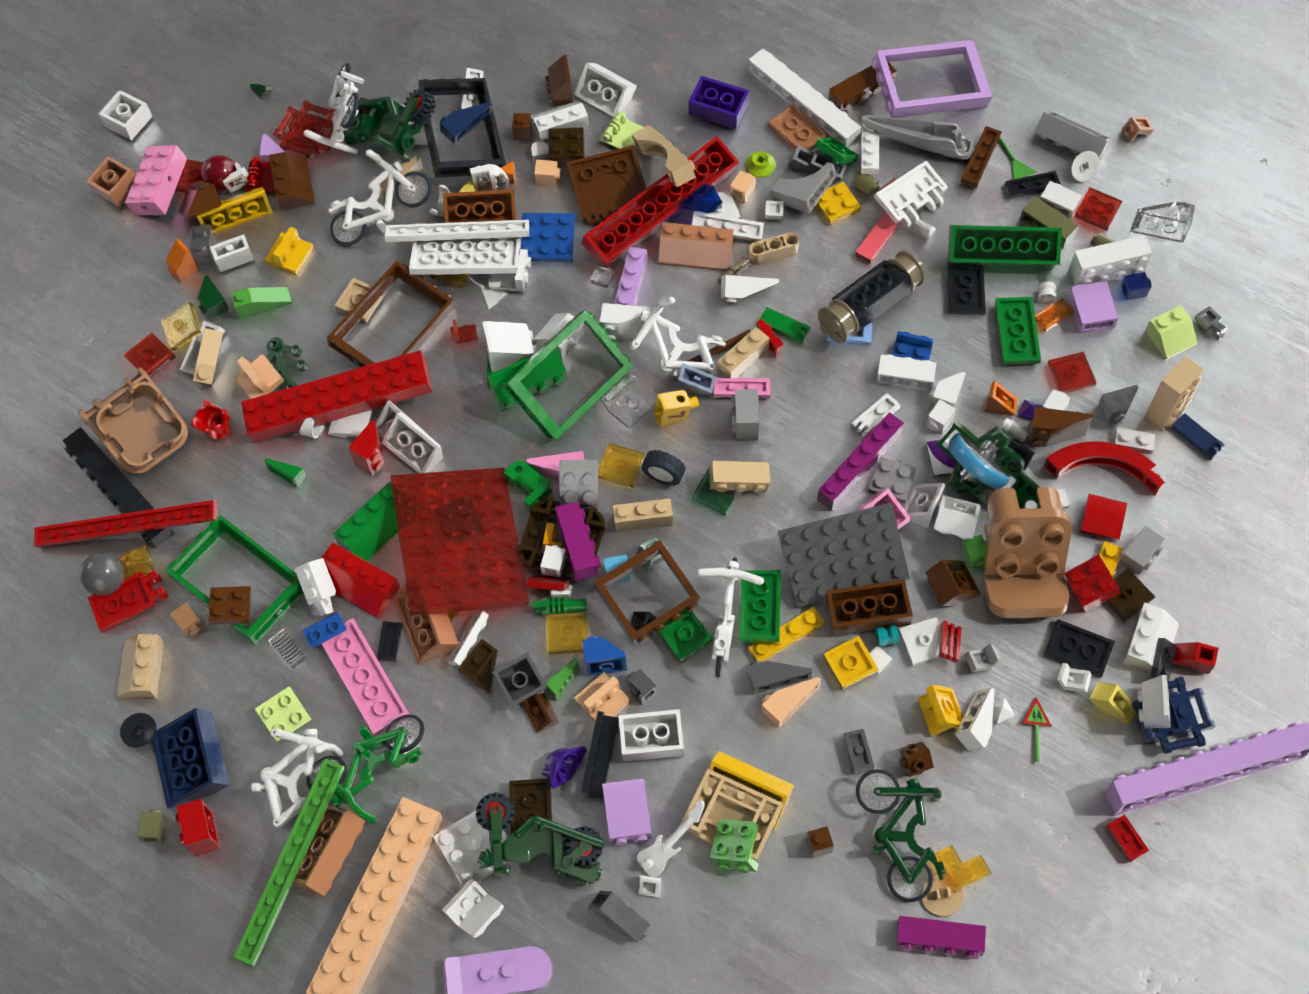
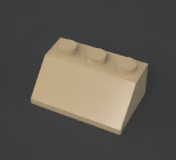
M137 634L124 641L116 693L117 699H157L164 642L158 634Z

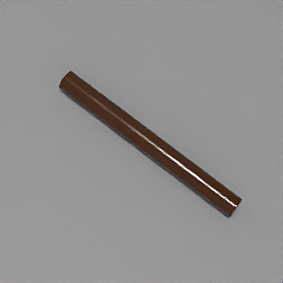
M749 329L725 341V347L715 346L709 349L711 357L737 344L751 330ZM699 354L687 361L702 362L703 360Z

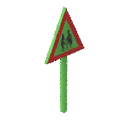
M1035 697L1022 724L1034 725L1036 762H1039V726L1052 727L1037 697Z

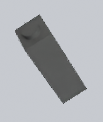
M600 890L588 906L592 912L631 941H641L649 932L647 929L651 924L613 892Z

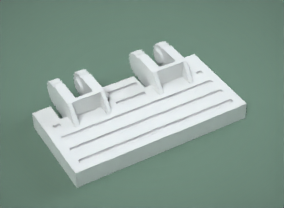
M925 161L877 192L874 198L895 224L900 222L904 227H909L911 221L919 220L916 210L925 205L930 211L936 209L935 204L938 206L943 204L944 200L940 194L945 192L948 186L929 163Z

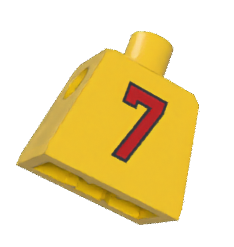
M684 390L658 394L653 415L659 429L686 420L690 409L699 407V402L696 396L688 398Z

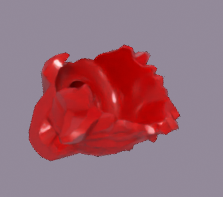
M208 399L204 400L203 407L197 410L190 425L196 430L210 435L215 440L217 438L226 439L230 436L229 412L226 409L212 405Z

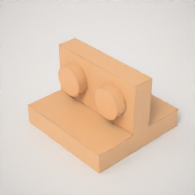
M263 354L252 363L243 356L237 360L241 366L239 368L241 373L235 379L250 399L271 393L284 381Z
M604 672L574 697V701L594 722H596L598 711L604 712L607 716L615 717L631 703V700L620 689L619 681L614 676L610 679Z

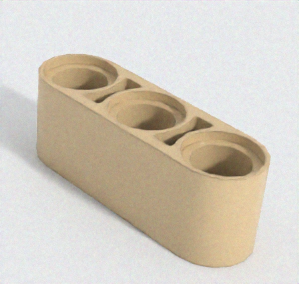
M789 232L752 243L749 247L750 263L761 265L795 255L799 250V236L796 233Z

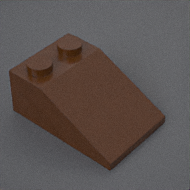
M1034 407L1028 425L1027 445L1048 447L1084 436L1093 418V414Z

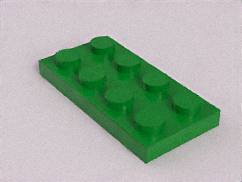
M1032 297L995 298L1003 365L1040 364L1041 354Z
M781 570L745 571L762 577L764 583L758 585L743 579L741 580L740 643H780Z

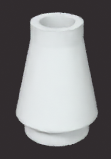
M1006 418L1000 427L1011 438L1022 443L1029 434L1013 419Z

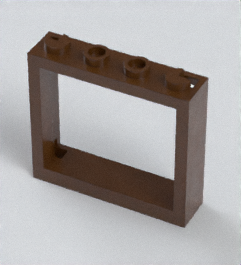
M661 540L594 581L595 590L633 645L637 642L646 641L649 638L648 635L652 632L658 633L666 627L664 624L670 620L672 623L682 617L681 613L688 610V612H691L698 606L697 603L700 600V596ZM660 554L690 597L640 630L635 631L606 588Z

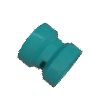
M889 625L888 628L875 627L876 642L879 647L889 643L892 645L899 644L896 625Z

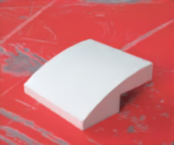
M373 410L331 421L328 435L347 439V436L357 438L370 423Z

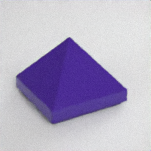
M1024 399L1019 416L1030 420L1034 407L1042 408V405Z

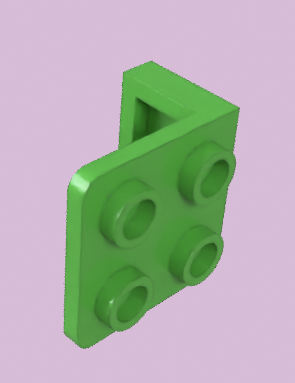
M719 820L709 857L719 870L729 871V869H734L741 873L757 872L758 863L751 855L758 825L755 822Z

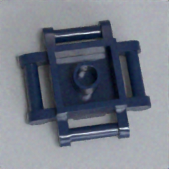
M1177 677L1173 681H1168V690L1174 688L1178 690V692L1169 693L1171 728L1145 729L1144 722H1140L1144 733L1142 736L1144 742H1160L1164 754L1172 753V750L1192 746H1205L1206 740L1201 732L1211 730L1216 725L1214 720L1210 718L1203 698V689L1196 688L1187 691L1183 677ZM1195 698L1203 723L1198 724L1190 699ZM1136 700L1132 702V707L1136 710L1139 718V709H1143V702ZM1188 736H1194V738H1189V739H1184V740H1179V741H1174V742H1169V741H1168V740H1173V739H1178V738H1183V737H1188Z

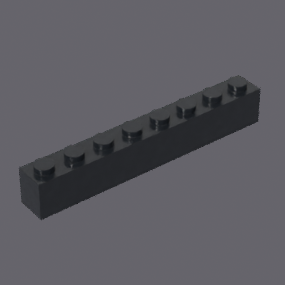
M81 427L62 440L66 445V448H64L66 453L70 457H76V464L81 469L85 468L88 471L86 475L92 482L96 480L99 483L96 486L103 494L106 492L109 494L108 500L114 507L118 505L121 508L119 509L121 514L154 509ZM171 528L142 532L141 537L147 544L152 543L155 547H158L171 537L174 532Z

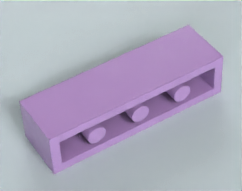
M629 247L614 304L636 306L648 263L646 249Z

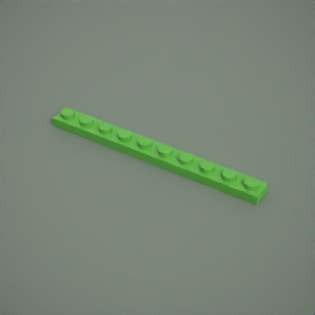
M324 759L234 958L252 966L256 965L344 772V766Z

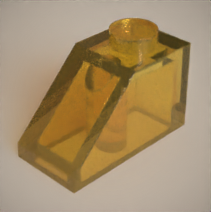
M146 546L126 551L119 558L123 564L125 579L139 572L146 575L155 570L152 554Z

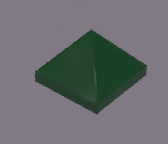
M250 84V88L259 99L272 91L271 86Z

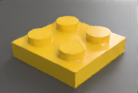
M844 181L828 188L816 204L830 225L861 211L860 204Z
M860 636L824 653L827 663L843 690L877 673L879 670Z

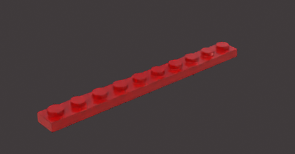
M209 500L34 527V546L39 548L217 521V502Z

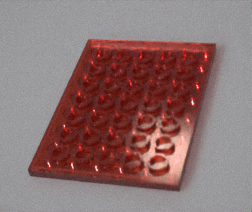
M504 467L390 476L410 616L529 604L523 565L518 554V538L507 479L504 477Z

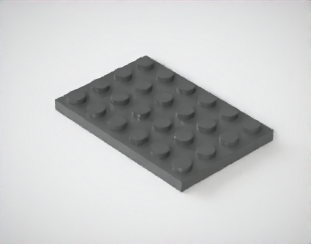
M892 503L777 531L797 608L825 601L826 591L910 579Z

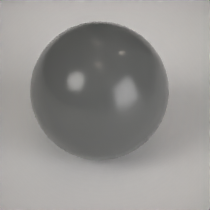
M106 552L95 553L89 556L81 565L80 581L83 587L91 594L107 596L120 588L125 579V568L120 559L113 554Z

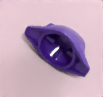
M586 747L560 748L547 756L545 760L546 768L543 769L542 775L550 778V785L553 789L567 782L575 774L587 752Z

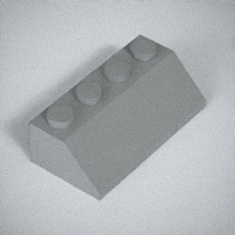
M1051 110L1043 112L1035 129V132L1039 133L1038 137L1047 140L1050 138L1054 140L1053 143L1060 147L1065 145L1070 148V152L1077 155L1085 151H1092L1098 155L1099 160H1101L1113 140Z

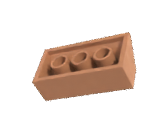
M663 222L658 264L728 271L731 262L734 229Z
M414 576L393 597L418 664H423L447 655L459 643L434 577Z
M328 805L293 884L314 894L325 896L331 889L336 874L342 869V863L351 852L357 836L361 834L365 820L348 809Z

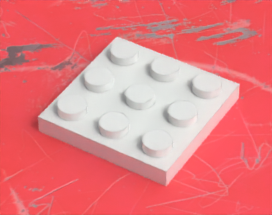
M476 810L433 836L462 887L471 878L478 883L493 873L492 865L491 867L479 869L480 864L477 863L481 851L485 852L487 848L490 850L489 831L483 829L478 824L475 815ZM502 830V843H503L508 837H507V835L505 834V832ZM502 860V866H501V868L504 867V866H506L507 864H509V863H511V862H507V861H503V860Z

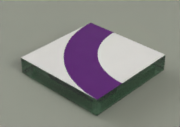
M946 439L945 442L949 445L950 439ZM939 440L926 442L933 478L950 476L956 465V461L936 445Z

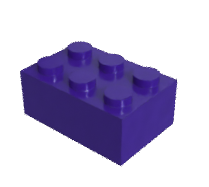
M701 76L688 101L689 115L737 129L749 105V90Z

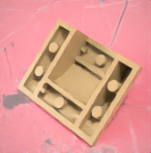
M707 769L681 824L689 817L688 814L698 801H703L705 806L699 822L694 823L688 831L713 845L719 820L755 822L758 825V830L751 856L757 861L784 803Z

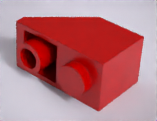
M1201 642L1174 643L1176 645V654L1173 664L1210 674L1216 664L1218 647Z

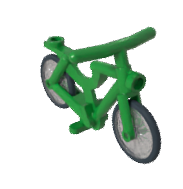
M402 715L390 723L384 734L375 737L367 727H360L359 733L365 740L353 743L352 752L354 756L347 776L344 761L337 756H327L314 763L312 774L307 776L306 779L308 789H311L324 759L344 766V772L335 789L337 795L331 798L333 805L338 808L345 803L357 816L374 824L376 817L363 810L353 797L374 782L371 771L378 764L389 762L397 769L407 762L414 764L419 761V756L423 752L419 747H415L420 743L424 735L423 721L416 715ZM384 747H387L390 751H392L388 753H382L377 756L372 753V751ZM361 757H363L368 763L360 774V782L352 787Z

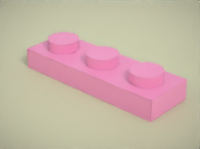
M716 378L714 398L735 397V390L758 389V398H770V379Z

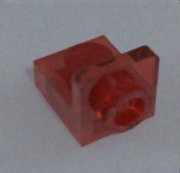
M456 319L452 320L453 326L450 327L451 336L456 338L457 344L478 340L475 324L457 327Z

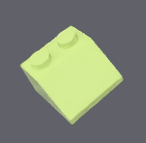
M1181 305L1151 319L1145 330L1165 359L1197 345L1192 319Z

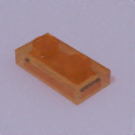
M1061 298L1035 316L1036 324L1046 333L1073 315L1074 310Z

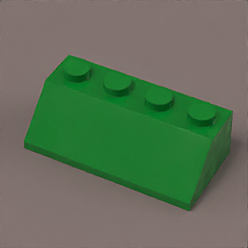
M557 347L520 381L532 396L539 393L542 394L549 388L559 386L567 380L566 369ZM533 355L488 375L491 394L501 411L511 409L518 404L502 384Z
M388 482L342 524L333 535L343 549L369 562L410 524L419 513L403 493Z

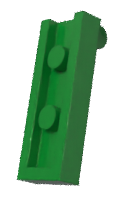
M766 307L759 319H763L766 324H769L774 332L800 344H803L805 337L811 329L810 326Z

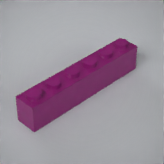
M889 412L819 488L817 500L832 511L902 434L904 422Z

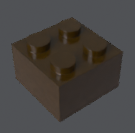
M583 127L549 129V161H557L558 168L567 169L566 162L585 158Z

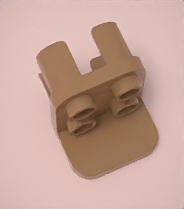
M140 367L137 369V375L132 380L127 377L123 379L124 386L100 403L94 399L92 401L93 407L88 411L84 412L82 409L78 411L79 417L92 429L119 465L131 474H143L151 470L180 449L186 442L188 435L187 425L148 374Z
M1039 487L1037 489L1040 508L1019 509L1016 492L1013 488L998 489L988 498L990 522L984 526L987 543L983 565V584L988 608L999 617H1057L1067 611L1069 592L1064 572L1072 526L1068 514L1063 511L1060 495L1054 488Z

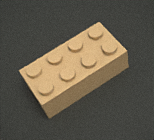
M1184 356L1162 379L1144 418L1162 431L1167 426L1171 427L1177 420L1178 414L1182 415L1189 407L1188 404L1193 399L1192 395L1197 391V386L1203 379L1201 375L1204 369Z

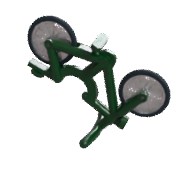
M881 769L870 770L861 776L856 786L857 800L866 811L873 814L887 813L897 805L900 796H906L885 826L878 828L874 833L875 840L883 844V846L878 847L876 845L873 847L876 855L886 849L894 861L887 874L888 886L893 895L905 902L919 901L929 893L932 887V873L926 864L928 860L935 866L939 880L944 879L943 874H946L942 861L937 862L933 849L931 847L926 849L920 847L914 839L916 825L918 823L921 826L927 824L923 796H933L935 801H939L943 793L938 787H921L918 777L906 781V787H900L897 779L888 771ZM915 799L917 814L907 824L906 831H892ZM892 841L907 842L909 848L920 858L913 856L901 857Z

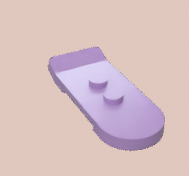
M534 946L461 957H448L443 961L445 994H514L537 991L543 988L550 980L552 964L546 952Z

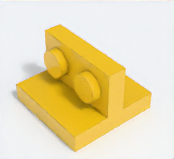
M290 227L286 234L281 232L264 261L268 265L297 275L314 247L312 243L301 240L297 230Z
M937 685L927 687V693L918 697V701L930 734L936 736L950 728L958 729L963 715L953 689Z

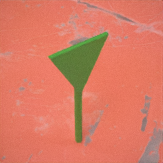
M1000 137V143L1012 159L1013 179L1037 173V171L1016 160Z

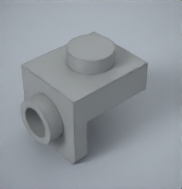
M994 643L988 644L984 649L971 650L964 654L972 672L990 670L1001 661Z

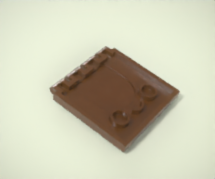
M634 145L566 162L582 220L587 221L588 226L600 223L599 217H602L604 221L647 189Z

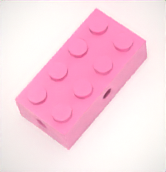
M177 145L147 146L125 201L126 205L135 215H166L187 157Z

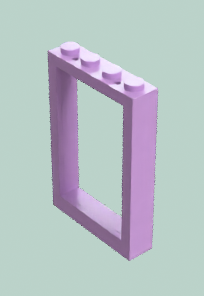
M973 40L876 51L872 59V67L876 70V79L881 86V95L886 102V111L893 118L988 107L993 97ZM963 54L976 93L899 101L887 62Z

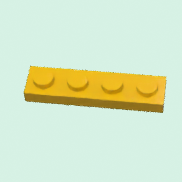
M813 606L780 627V643H754L748 647V651L755 661H767L823 626L825 621Z

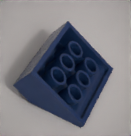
M194 708L156 730L152 743L168 809L215 794L229 786L212 711Z

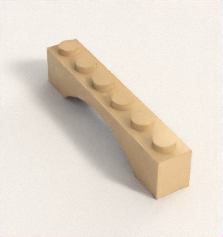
M648 125L631 134L636 149L643 155L659 156L667 160L665 168L670 181L676 187L696 178L693 162L687 160L685 154H681L677 147L674 148L672 143L668 142L664 135L661 136L657 129H653Z

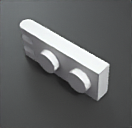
M886 393L853 421L851 426L855 428L860 424L856 431L861 433L866 429L862 433V436L866 438L889 412L894 414L899 410L900 404Z

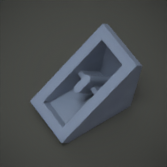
M683 363L677 382L687 393L712 394L716 376Z

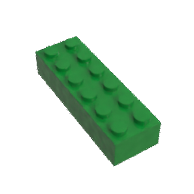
M949 225L948 261L1060 265L1062 228Z

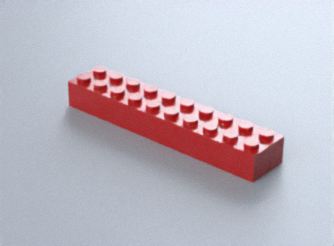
M718 136L687 158L695 166L694 174L696 178L676 187L670 181L668 174H665L583 236L581 244L603 270L629 251V247L637 246L662 227L663 222L670 221L695 202L696 199H699L736 170L740 162Z
M421 350L241 401L247 436L254 443L299 431L306 418H312L314 420L313 426L383 407L389 400L394 404L433 392L426 359Z

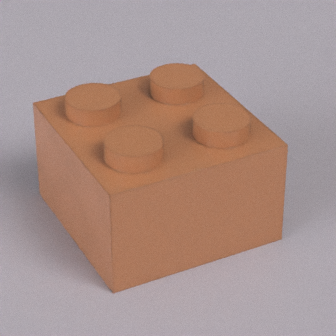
M107 156L86 180V183L96 194L120 207L128 196L136 174L132 169Z

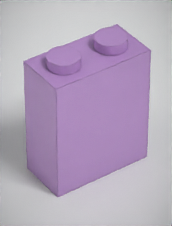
M1097 281L1085 285L1077 284L1070 288L1068 299L1079 333L1115 328L1119 318L1107 281Z

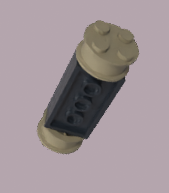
M907 251L898 252L895 259L883 260L835 295L829 307H823L818 311L822 333L828 335L837 343H844L849 335L856 334L913 292L915 286H921L925 282L922 261L916 259Z

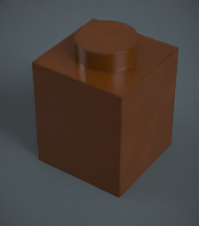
M514 113L512 122L514 140H531L533 127L531 114Z
M828 826L807 832L806 840L812 858L833 852L834 844Z

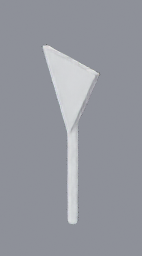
M464 274L481 288L489 309L508 293L507 291L483 286L470 274Z

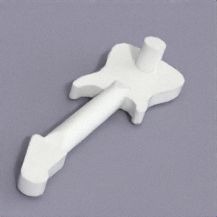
M703 801L696 802L695 807L688 814L689 817L664 843L662 842V835H659L652 846L638 853L637 861L649 876L654 878L660 876L669 858L681 851V847L673 849L672 846L694 823L699 822L705 806Z

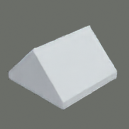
M944 483L914 485L904 507V510L911 518L910 522L929 528L941 501L945 488Z

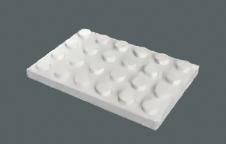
M522 237L415 241L412 247L409 272L410 275L516 273L519 268Z

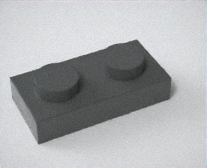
M864 729L844 733L843 736L854 774L874 770L875 766Z

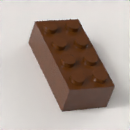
M905 580L826 591L825 603L832 636L875 630V627L888 628L889 625H896L897 627L911 625L913 614Z

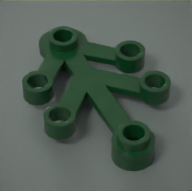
M279 337L270 339L267 343L269 353L266 358L272 364L276 357L277 361L274 368L279 374L280 372L282 373L286 383L285 389L297 386L293 382L288 367L305 372L308 369V364L302 359L295 361L285 358L283 352L290 353L297 358L302 355L303 350L298 345H285L284 341Z

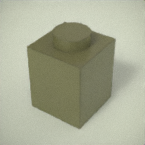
M159 810L141 812L137 837L143 842L163 843L168 818Z

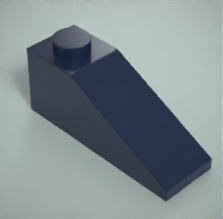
M492 103L479 104L445 115L440 120V131L453 144H456L492 112Z

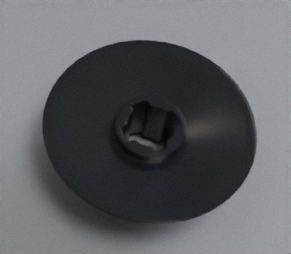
M135 713L129 716L120 728L122 741L127 746L133 748L147 745L156 733L155 720L146 713ZM139 729H142L140 735L136 734Z

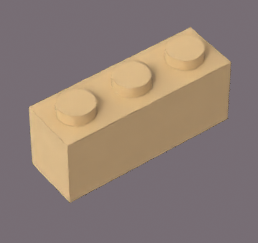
M755 327L718 360L717 372L724 378H737L769 349V337Z
M712 461L709 468L710 490L718 492L735 490L736 492L754 491L762 493L767 491L770 485L769 462Z
M670 498L613 505L616 532L673 526Z

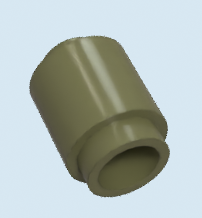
M861 171L853 179L855 187L868 196L876 194L880 188L877 179L869 174H863Z
M1100 232L1098 235L1094 234L1090 244L1093 245L1092 247L1116 241L1114 238Z

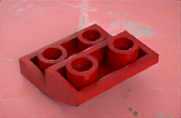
M1088 494L1080 531L1120 540L1127 503Z

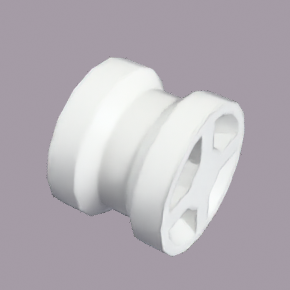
M1053 282L1040 283L1038 285V291L1040 292L1038 294V301L1044 304L1055 302L1056 284Z

